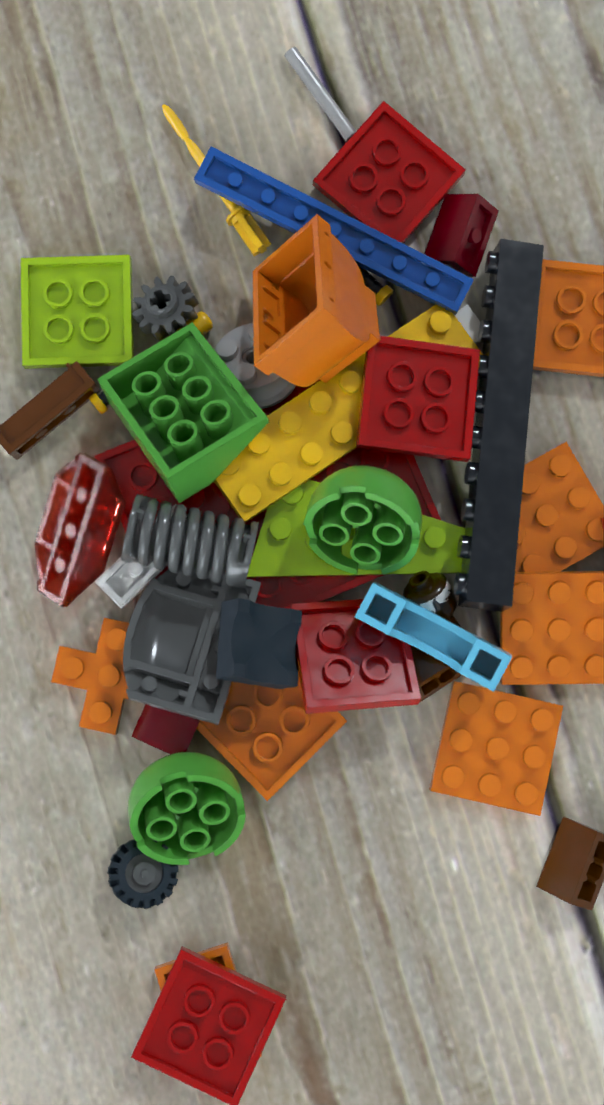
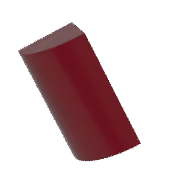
M145 704L132 737L168 754L186 752L200 720Z

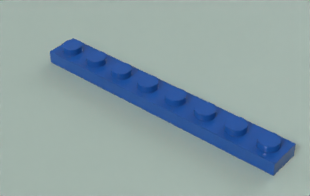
M212 146L209 148L194 177L196 184L294 234L318 214L330 224L331 233L345 246L359 267L434 305L436 304L454 315L457 314L474 279Z

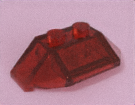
M86 453L77 454L74 460L67 463L55 474L35 539V560L39 576L37 591L60 607L70 605L105 571L126 505L111 467Z

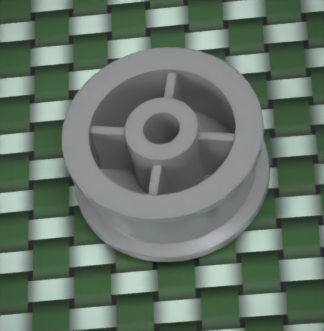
M253 323L231 330L216 345V353L261 409L280 403L294 390L296 385L275 373L267 376L254 366Z

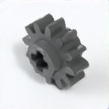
M172 275L168 278L166 284H163L159 277H155V287L150 289L149 286L142 285L141 288L145 296L133 299L138 307L132 313L133 317L139 323L145 335L152 333L157 341L162 340L164 333L168 332L170 336L177 329L187 326V319L195 320L198 318L193 307L199 303L194 293H191L192 291L188 283L184 281L178 284Z

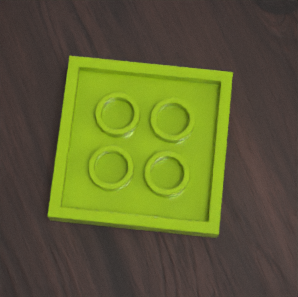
M130 255L21 258L22 366L25 369L67 368L65 364L69 363L72 365L76 361L81 367L120 366L134 357L132 258Z

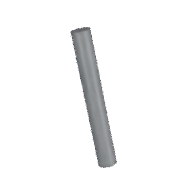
M296 47L289 49L285 54V58L347 142L356 132L355 128Z

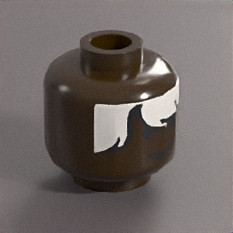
M418 572L410 578L403 591V597L448 621L451 620L457 608V597L454 595L447 578L441 573Z

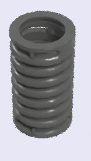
M136 494L125 534L121 561L130 563L137 560L138 556L141 566L146 567L153 561L154 567L162 570L168 564V569L171 573L179 572L182 567L185 576H192L197 568V577L199 579H207L211 572L212 581L219 583L225 575L228 586L244 589L259 522L253 521L248 525L245 524L242 518L237 517L229 527V517L227 515L220 514L215 521V514L207 510L203 513L200 520L201 512L195 507L189 509L186 517V507L182 504L175 506L171 517L172 505L169 501H162L157 513L159 502L156 498Z

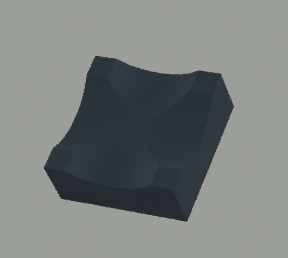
M242 598L222 602L216 679L275 689L298 687L295 646L302 623V611L266 606Z

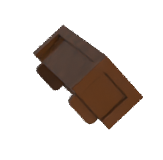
M77 361L72 365L69 363L65 364L68 370L4 423L0 424V444L16 460L21 458L86 404L92 394H98L101 391Z

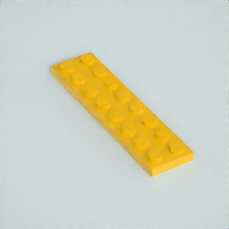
M436 304L387 336L479 349L456 316ZM365 353L327 383H324L322 380L269 414L267 416L269 423L215 479L214 482L238 517L242 518L245 523L356 449Z

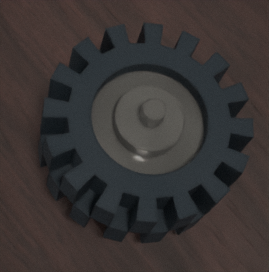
M135 839L122 844L110 859L111 863L107 872L109 874V886L118 899L131 907L147 909L154 905L158 906L163 903L166 897H170L173 893L174 885H177L178 865L162 863L146 856L138 849ZM165 844L162 845L163 848L168 849Z

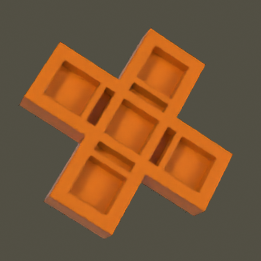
M104 617L96 653L59 646L51 682L87 690L79 727L116 735L118 732L125 699H128L126 692L128 686L125 672L123 671L124 643L129 625L127 622Z

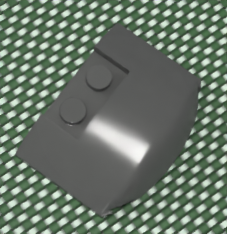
M182 567L177 573H171L168 569L157 579L153 578L140 596L126 632L123 651V671L125 672L128 689H126L128 699L219 725L232 681L216 679L221 604L224 601L236 598L247 599L256 603L261 582L246 579L244 589L228 586L225 575L221 582L215 583L211 579V572L207 579L202 580L197 577V568L192 576H185Z

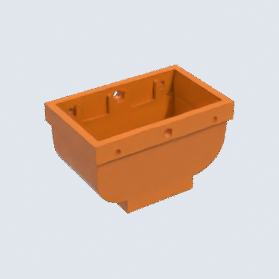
M318 214L253 270L254 366L267 376L275 373L299 387H309L319 379L327 383L380 341L375 293L365 285L362 273L352 255L331 233L330 224Z

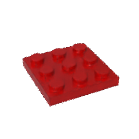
M383 101L313 179V186L348 216L404 244L464 176L466 169Z
M380 336V341L365 352L356 448L468 462L471 459L480 349Z
M364 599L291 604L290 609L302 611V623L298 631L295 649L305 714L419 704L421 695L411 645L355 618Z
M182 946L131 1058L229 1105H238L284 1005L286 995Z

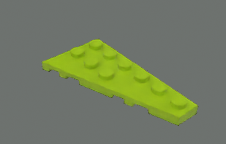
M308 480L267 508L247 578L411 575L421 571L456 574L461 572L462 558L457 556V547L460 536L465 535V528L422 515L419 546L415 556L408 564L387 574H382L381 569H358L357 574L349 573L335 568L322 560L309 546L310 538L307 534L304 520L312 494L320 482ZM353 527L348 542L341 548L342 554L350 559H353L350 555L355 533Z

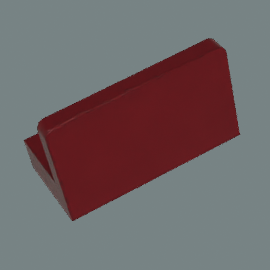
M478 193L447 194L444 197L424 254L443 264L450 265L456 271L468 277H476L499 210Z

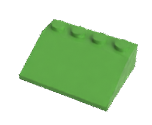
M193 322L97 379L110 406L179 503L212 484L269 423L265 413Z

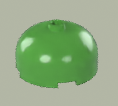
M352 466L332 473L317 486L310 499L304 525L310 538L309 546L322 560L333 567L353 574H357L358 569H381L382 574H387L404 567L415 556L422 530V511L413 490L397 475L378 467ZM353 527L355 533L350 550V555L353 559H350L342 554L341 548L348 542Z
M197 752L170 754L150 764L134 782L128 799L129 826L137 842L138 849L153 860L172 865H189V859L201 857L212 852L217 856L224 852L239 837L246 818L241 789L233 773L219 760ZM165 844L168 849L163 848L162 845Z

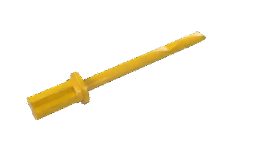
M163 104L162 110L166 119L177 135L186 143L188 151L200 167L205 155L190 139L188 131L175 112L169 106ZM220 196L230 211L226 218V223L235 228L253 256L266 252L271 242L252 216L251 211Z

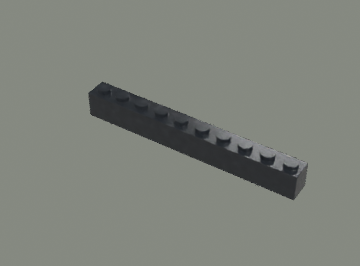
M500 239L494 251H489L486 257L485 273H489L490 278L489 285L484 287L481 302L482 307L487 308L486 320L481 321L478 333V341L483 342V355L479 356L478 377H480L479 390L476 391V423L473 426L472 462L467 463L464 476L465 484H469V496L464 498L461 508V520L466 521L465 535L460 536L457 547V556L462 558L461 572L456 573L454 580V595H459L458 606L498 612H503L512 607L544 245Z

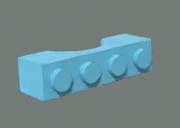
M377 582L371 584L355 615V618L389 636L424 651L463 676L493 692L512 659L511 653Z

